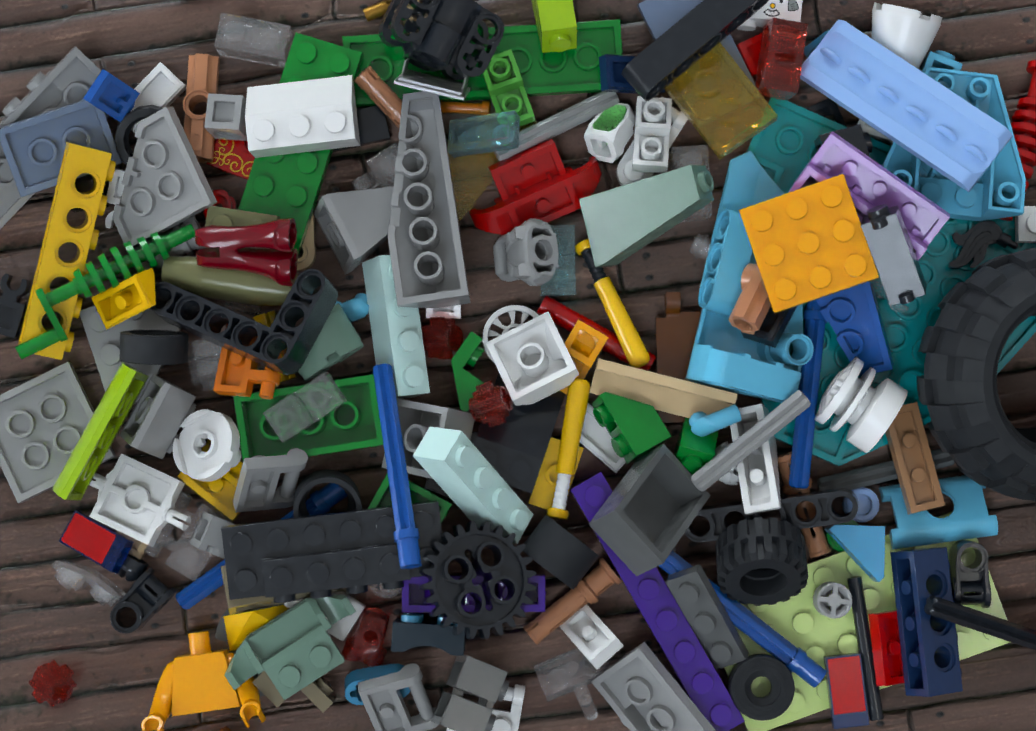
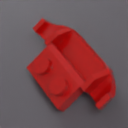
M549 139L488 166L500 197L494 199L496 205L482 210L474 208L469 211L475 227L485 232L500 235L511 232L515 227L521 226L524 221L530 218L540 219L547 223L581 208L579 199L592 195L601 179V168L594 156L589 157V161L585 165L575 170H572L570 166L564 168L555 142Z

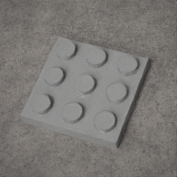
M66 362L0 395V467L18 503H23L53 488L95 412L71 362ZM110 446L102 463L116 457L112 446Z

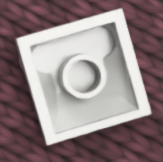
M549 311L486 342L487 348L516 406L534 404L568 387L579 375L576 365Z

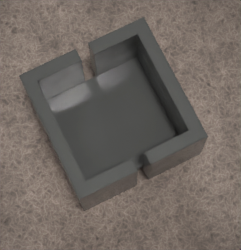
M468 655L457 656L446 685L476 696L479 700L475 703L453 693L449 694L443 691L431 721L454 731H491L496 719V715L492 714V708L497 700L502 701L506 695L509 681L505 680L508 672Z

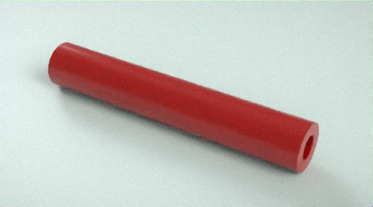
M545 296L536 312L538 315L549 311L554 323L569 332L572 331L578 320L609 337L602 348L603 351L629 364L616 333L553 298ZM648 352L650 361L639 369L649 371L656 355Z

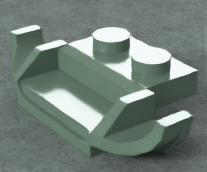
M332 595L317 599L306 597L247 635L237 648L224 676L235 690L255 674L265 671L282 698L286 700L345 662L344 656L327 630L337 621L355 613L356 610L345 595Z

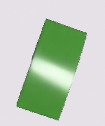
M512 49L493 55L487 69L482 74L502 132L536 121Z

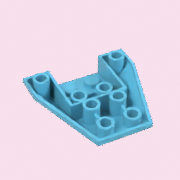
M933 67L926 68L924 72L926 75L1004 125L1013 134L997 75ZM1014 134L969 192L895 142L892 143L883 163L884 168L950 214V218L985 221L1020 216L1024 213L1026 178Z

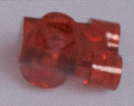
M378 608L365 609L360 615L359 623L353 636L345 641L342 650L344 658L353 662L361 661L369 667L382 665L387 652L383 644L389 615Z

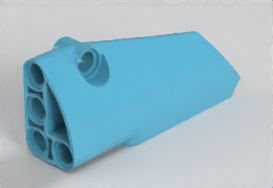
M751 151L743 153L729 162L699 289L698 304L702 311L685 379L721 390L782 403L798 391L802 375L800 373L801 367L811 360L814 352L811 339L803 334V304L797 306L776 348L744 338L741 330L733 327L728 320L742 292V272L749 263H756L739 210L785 194L762 168ZM790 343L793 344V353L791 356L789 354Z

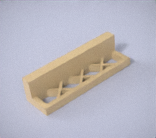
M599 358L597 359L589 392L596 395H601L604 392L612 393L651 405L655 410L690 418L696 412H704L706 415L729 407L736 403L738 395L737 393Z

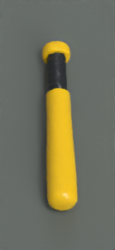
M589 239L579 242L574 247L578 255H582L590 274H592L595 282L593 285L629 364L635 368L645 366L650 361V356L610 277L606 276L602 267H595Z

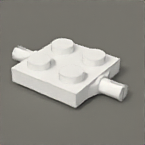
M122 453L114 469L106 477L96 473L93 477L96 481L92 480L90 486L99 491L97 502L89 517L151 547H154L163 527L167 523L183 531L189 526L177 519H181L189 524L191 523L190 516L174 510L175 503L185 483Z

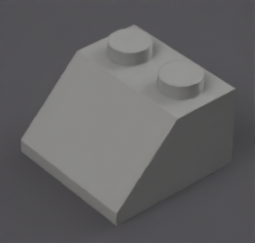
M152 374L119 436L130 446L163 459L166 452L170 454L173 451L174 438L179 439L177 432L184 419L194 413L196 404L193 402L196 396Z

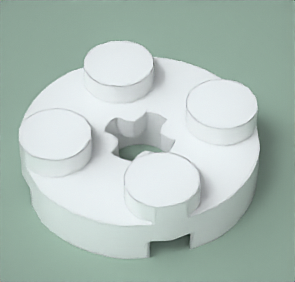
M202 409L184 419L180 425L183 430L180 433L179 439L174 438L172 449L175 464L183 474L199 481L210 482L221 478L230 468L238 465L241 460V451L239 449L240 436L238 428L230 416ZM208 438L211 440V446L207 452H204L201 448L206 445L205 439Z

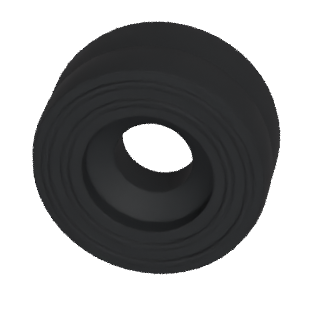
M749 655L746 660L737 663L729 675L728 693L737 709L751 719L764 721L780 716L788 709L794 697L795 685L791 672L785 664L770 655ZM757 677H766L771 683V690L764 697H756L751 691V684Z

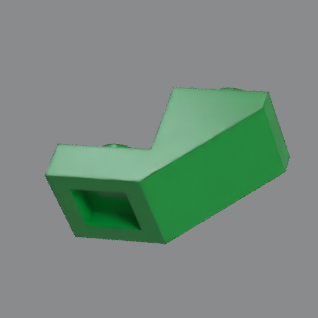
M472 331L451 360L460 410L468 413L471 409L477 412L488 394L483 392L486 384L465 370L468 364L474 367L485 351L480 347L483 339Z

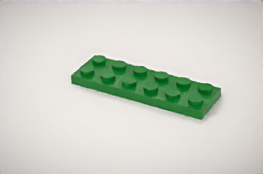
M296 32L279 84L353 75L354 81L357 78L364 55L362 52ZM333 149L255 158L238 210L280 216V219L294 218L297 230L294 248H297V253L300 254Z

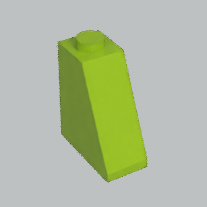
M531 0L542 53L563 52L568 49L577 48V24L573 0Z

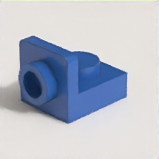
M102 69L83 99L121 123L125 115L133 109L135 100L140 93Z

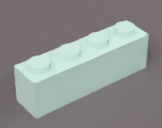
M379 255L362 262L376 365L390 364L392 366L397 399L412 398L430 393L419 308L397 306L390 255Z
M430 426L413 457L471 521H475L478 529L485 521L490 523V532L497 526L502 525V537L515 533L516 536L513 543L518 544L534 514L462 431Z

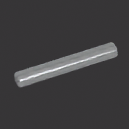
M599 92L495 143L493 152L500 162L545 142L620 102L616 92Z
M800 390L793 393L691 476L692 483L701 492L708 489L810 407L809 399Z

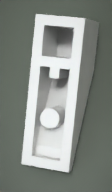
M763 404L738 408L742 421L730 425L733 442L769 414V410ZM772 436L737 464L745 515L781 508L777 445L775 437Z

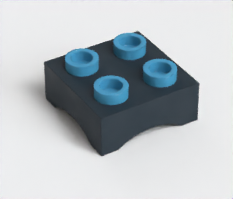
M403 613L401 618H396L393 621L392 652H405L410 648L418 646H431L440 648L450 655L464 656L466 629L464 628L460 635L455 636L453 635V623L445 628H441L440 624L444 617L442 614L437 617V621L424 620V613Z

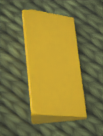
M153 268L137 273L120 282V285L115 288L111 287L105 292L92 297V301L106 330L156 305L155 274Z

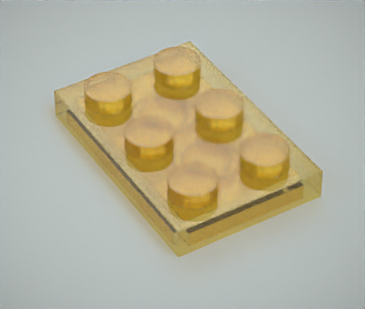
M721 43L717 44L665 88L719 160L777 121L778 115Z

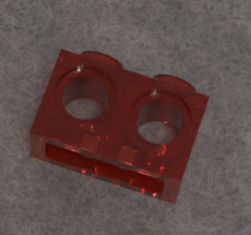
M772 18L763 26L753 95L789 100L798 94L807 23Z

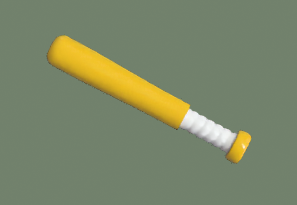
M575 378L568 387L555 472L558 473L552 508L549 507L547 510V516L567 520L569 516V511L565 508L569 493L568 489L570 488V478L574 476L590 392V383L584 379Z

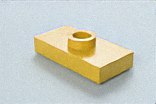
M550 438L528 504L546 510L549 507L552 508L558 474L555 472L561 441L559 439ZM580 446L578 449L574 476L584 449ZM571 476V478H570V479H571V482H570V484H569V485H570V488H571V485H572L574 476Z

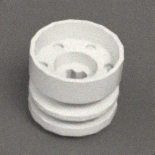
M856 357L847 367L839 371L831 381L821 398L820 407L814 420L824 424L833 413L836 414L829 430L836 432L846 422L850 423L851 426L847 432L846 441L864 453H868L881 439L904 404L908 391L889 378L882 381L876 388H873L871 384L876 370L872 367L859 379L858 376L864 362Z

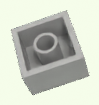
M397 399L407 473L433 479L413 457L430 426L460 430L471 440L476 414ZM384 453V458H383V463H382V467H381V468L387 469L386 459H385V453Z

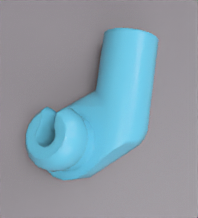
M358 293L355 298L341 303L337 300L335 303L341 305L350 322L364 318L369 313V305L367 304L365 293Z
M735 404L709 415H706L704 412H696L689 418L691 431L700 437L707 436L742 421L739 409Z

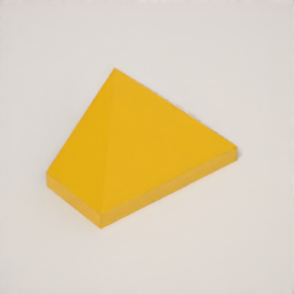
M285 605L223 616L229 651L237 650L247 635L289 608Z

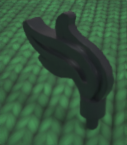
M988 220L979 222L965 234L960 235L958 232L953 234V242L958 246H962L957 258L950 262L948 267L950 269L962 268L973 258V263L969 267L970 269L975 268L985 258L988 245L997 244L1003 248L1009 246L1012 249H1017L1018 243L1012 241V236L1003 232L995 222Z

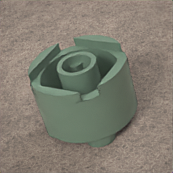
M339 303L334 305L303 366L298 371L305 382L326 372L331 366L338 362L341 363L364 347L360 336Z

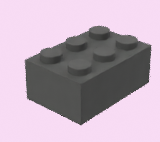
M664 444L637 458L589 523L592 529L636 576L665 562L710 497L706 490L701 492L695 487L691 481L692 474Z

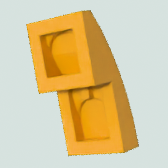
M580 320L576 322L565 341L567 350L579 372L576 379L585 378L609 338ZM568 387L560 391L567 395Z

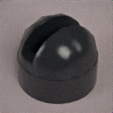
M123 552L118 561L117 571L121 578L125 577L128 582L136 581L146 571L149 564L143 559L140 560L127 552Z

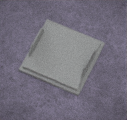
M409 58L404 61L402 73L394 80L396 85L462 101L471 91V87H468L467 84L468 78L466 77L463 83L409 70Z

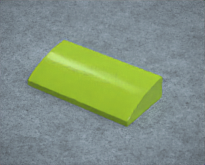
M124 362L121 363L52 488L59 497L64 500L82 499L149 377L148 375Z

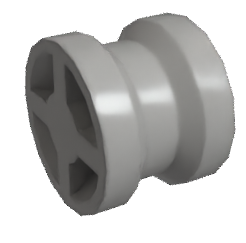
M825 582L814 591L813 605L821 615L832 619L841 618L851 609L852 595L849 589L842 584Z

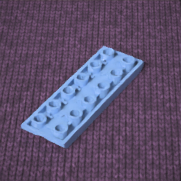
M838 19L816 49L795 73V76L967 192L973 188L1013 137V134L1004 125L844 20Z

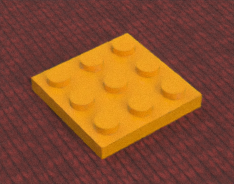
M844 174L739 210L774 314L879 278Z

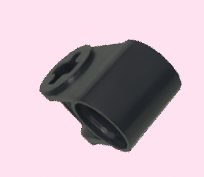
M960 540L950 548L949 570L954 603L960 605H981L982 608H989L991 605L989 557L984 546L970 540ZM972 547L976 554L975 561L969 566H964L961 561V554L965 549Z
M148 568L133 583L125 596L113 607L110 613V622L116 631L125 634L139 631L177 592L173 587L168 588L154 575L155 570L153 568ZM126 607H131L137 614V620L132 627H126L120 620V614Z

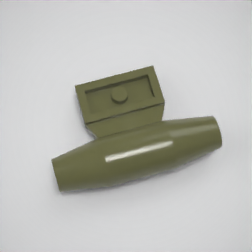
M210 206L207 210L205 227L211 225H256L280 219V216ZM245 247V248H253V249H270V248H262V247ZM170 256L163 262L161 273L162 282L170 283L195 295L255 306H282L292 286H282L270 278L255 273L198 266L196 256Z

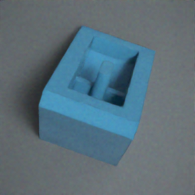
M828 525L824 529L872 581L880 582L884 578L885 526Z

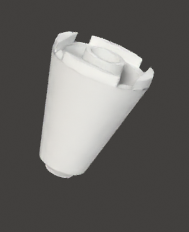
M874 2L872 9V39L919 69L941 26L942 17L934 14L925 16L918 10L884 3L881 5Z

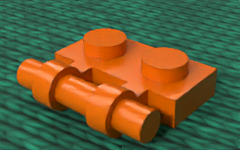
M258 336L254 337L250 341L249 346L257 340ZM222 347L213 391L219 395L251 397L253 385L261 384L259 397L271 400L274 396L275 387L280 385L281 374L268 367H264V370H257L258 363ZM286 349L279 354L278 359L286 354Z

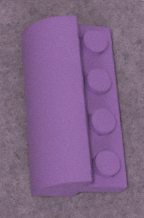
M833 131L808 162L789 190V192L844 174L860 223H862L863 217L867 216L866 212L871 208L887 204L888 208L898 205L918 261L926 252L928 245L950 218V214Z

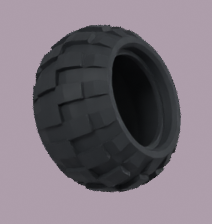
M1030 248L1008 255H1000L978 266L972 272V276L965 282H958L945 295L937 306L942 310L935 326L925 328L919 352L926 353L924 375L916 376L919 401L923 405H927L931 418L927 425L942 451L949 453L959 470L979 485L1005 496L1036 501V427L1014 428L1003 411L997 389L998 363L1008 338L1024 320L1030 316L1036 317V248Z

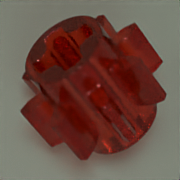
M430 317L431 325L422 327L424 350L428 351V358L452 359V351H457L463 343L461 328L454 325V318Z
M492 381L477 385V391L473 392V397L469 399V409L473 418L479 423L485 424L488 422L490 428L506 423L505 417L509 416L508 412L513 409V402L506 387L494 386Z
M55 660L41 665L35 671L33 679L29 681V684L34 689L32 695L40 704L47 701L51 707H54L55 704L64 703L72 695L73 688L77 686L71 678L74 672L66 664L60 667Z

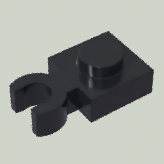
M5 273L0 282L3 291L2 298H0V334L18 339L27 306L20 304L19 301L21 297H24L29 292L30 281L22 279L20 287L17 290H12L10 283L13 276Z

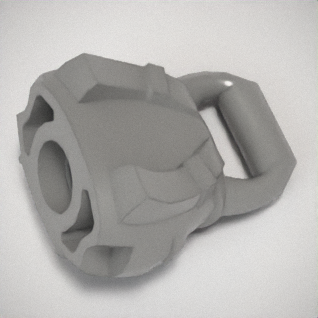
M530 218L524 221L521 226L515 227L511 232L502 235L493 245L495 274L502 281L522 280L529 286H542L553 278L556 270L559 268L557 234L553 233L551 226L547 222Z

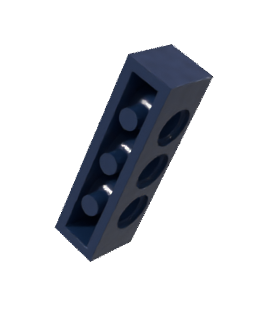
M947 547L890 552L906 696L932 697L963 691L956 624L928 615L924 611V607L927 604L926 599L932 595L954 602Z

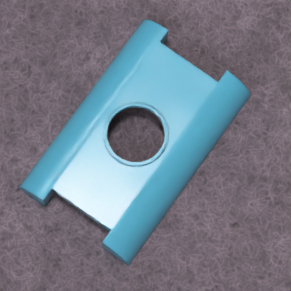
M966 475L938 479L942 494L950 497L954 504L953 512L945 518L934 517L928 510L908 515L900 484L879 487L881 501H891L897 528L891 529L889 534L892 550L998 535L997 516L988 514L982 490L986 487L979 485Z

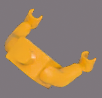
M208 630L188 633L190 654L175 657L174 661L169 662L163 670L149 715L142 721L141 728L142 731H164V724L171 712L173 717L236 708L241 705L240 716L247 728L250 727L249 720L253 716H258L261 723L266 721V717L261 709L259 689L252 683L255 680L254 677L249 678L237 689L234 690L224 675L235 653H229L228 649L211 651Z

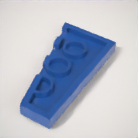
M872 281L816 299L820 306V312L826 322H829L837 335L836 339L849 362L856 357L864 362L859 376H862L871 367L876 370V373L893 370L894 363Z

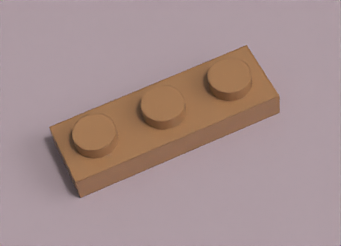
M918 403L902 405L885 433L907 514L909 515L945 506Z

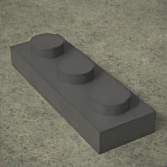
M699 564L670 574L666 584L715 670L746 660L749 652L701 565Z

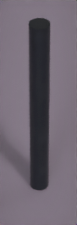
M847 578L849 591L852 595V612L858 649L862 659L870 721L884 719L880 689L879 686H876L871 634L862 578Z

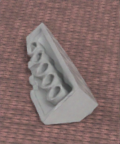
M425 91L403 94L394 188L391 199L390 225L388 227V243L397 306L442 308L468 304L471 302L440 98L437 94Z

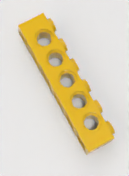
M66 142L18 345L51 330L42 325V318L46 312L35 290L42 288L45 294L50 292V284L57 277H65L71 282L75 278L73 272L77 269L80 270L82 276L89 273L85 266L87 264L89 249L95 250L99 237V230L94 229L97 215H104L107 204V196L102 195L105 181H112L116 161L111 160L112 153ZM89 173L94 179L92 189L85 193L78 192L75 187L76 178L80 174ZM73 208L83 209L86 215L84 223L77 227L70 226L67 223V214ZM67 242L76 244L77 255L75 258L69 261L59 258L58 250L62 244ZM78 294L52 306L53 310L61 315L60 324L68 339L34 353L35 355L62 360L64 352L70 353L74 332L69 330L72 318H79L83 298L78 297Z

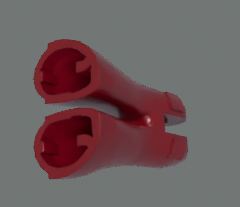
M277 219L249 226L211 225L195 229V243L199 246L207 247L196 252L197 265L212 269L255 273L270 278L282 286H293L298 264L297 248H294L297 239L295 219ZM245 247H262V248H270V249H253V248H245Z

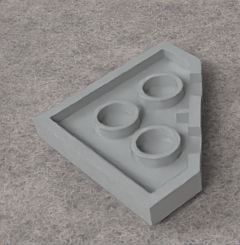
M166 106L138 122L135 133L137 142L133 156L128 158L122 180V185L125 186L120 204H116L112 216L123 243L130 241L133 248L139 246L137 238L144 236L147 242L152 239L150 234L158 232L160 235L217 203L174 107Z
M95 306L80 311V317L105 392L122 363L120 360V332L129 330H168L180 332L181 328L167 323L151 309H147L107 330ZM126 363L149 376L134 404L138 402L152 374L158 376L164 365Z

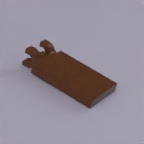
M666 292L664 294L665 318H655L656 373L686 380L702 308L699 306L700 311L680 312V292ZM657 410L663 423L684 422L686 418Z

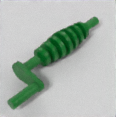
M190 223L165 236H159L158 232L150 234L153 242L149 244L144 236L137 238L140 246L137 250H134L130 241L125 242L123 245L127 254L121 256L118 248L114 246L110 248L114 261L109 263L104 253L97 256L102 267L95 269L92 261L85 264L89 273L82 276L80 270L77 269L73 272L75 276L72 279L73 281L46 294L42 288L35 290L54 328L16 346L15 348L21 360L59 341L63 342L68 339L52 306L77 294H84L85 298L91 297L93 295L89 288L93 286L97 287L99 293L105 292L106 289L102 282L108 279L112 287L115 288L120 285L116 275L121 273L126 280L131 277L128 269L132 267L136 269L137 273L145 271L142 265L145 261L149 263L151 268L156 267L158 264L155 256L160 254L163 261L170 257L168 252L171 251V248L195 237V230Z

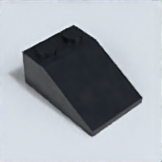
M498 373L474 441V446L509 486L532 493L565 394L556 392L534 404L516 406L500 373Z

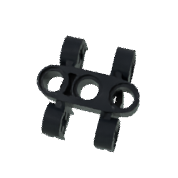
M392 0L379 26V37L382 42L390 47L401 46L404 51L403 58L405 60L409 58L410 64L429 72L441 70L443 76L454 81L463 80L465 77H476L484 73L504 33V24L501 18L483 8L474 0H421V2L417 0ZM408 3L414 9L407 8ZM482 19L490 20L495 26V34L491 39H489L488 27ZM477 27H479V29H480V31H481V36H480L479 33H478V28H477Z

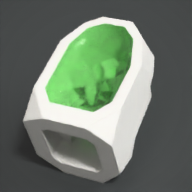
M618 103L597 114L589 123L584 139L588 152L596 157L597 160L613 163L623 154L625 145L634 134L635 114L629 104Z

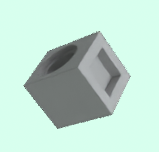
M208 93L204 128L215 139L247 141L245 123L246 98L243 95Z

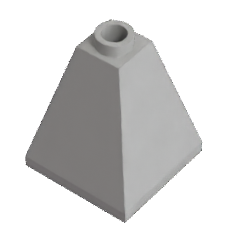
M394 186L329 193L321 197L314 216L345 275L352 272L388 239L391 199Z

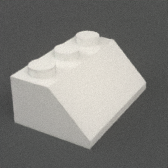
M353 75L247 87L245 123L248 151L255 158L360 146Z

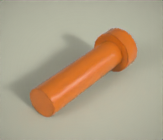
M482 101V103L441 102L442 113L481 115V118H489L491 105L490 101Z

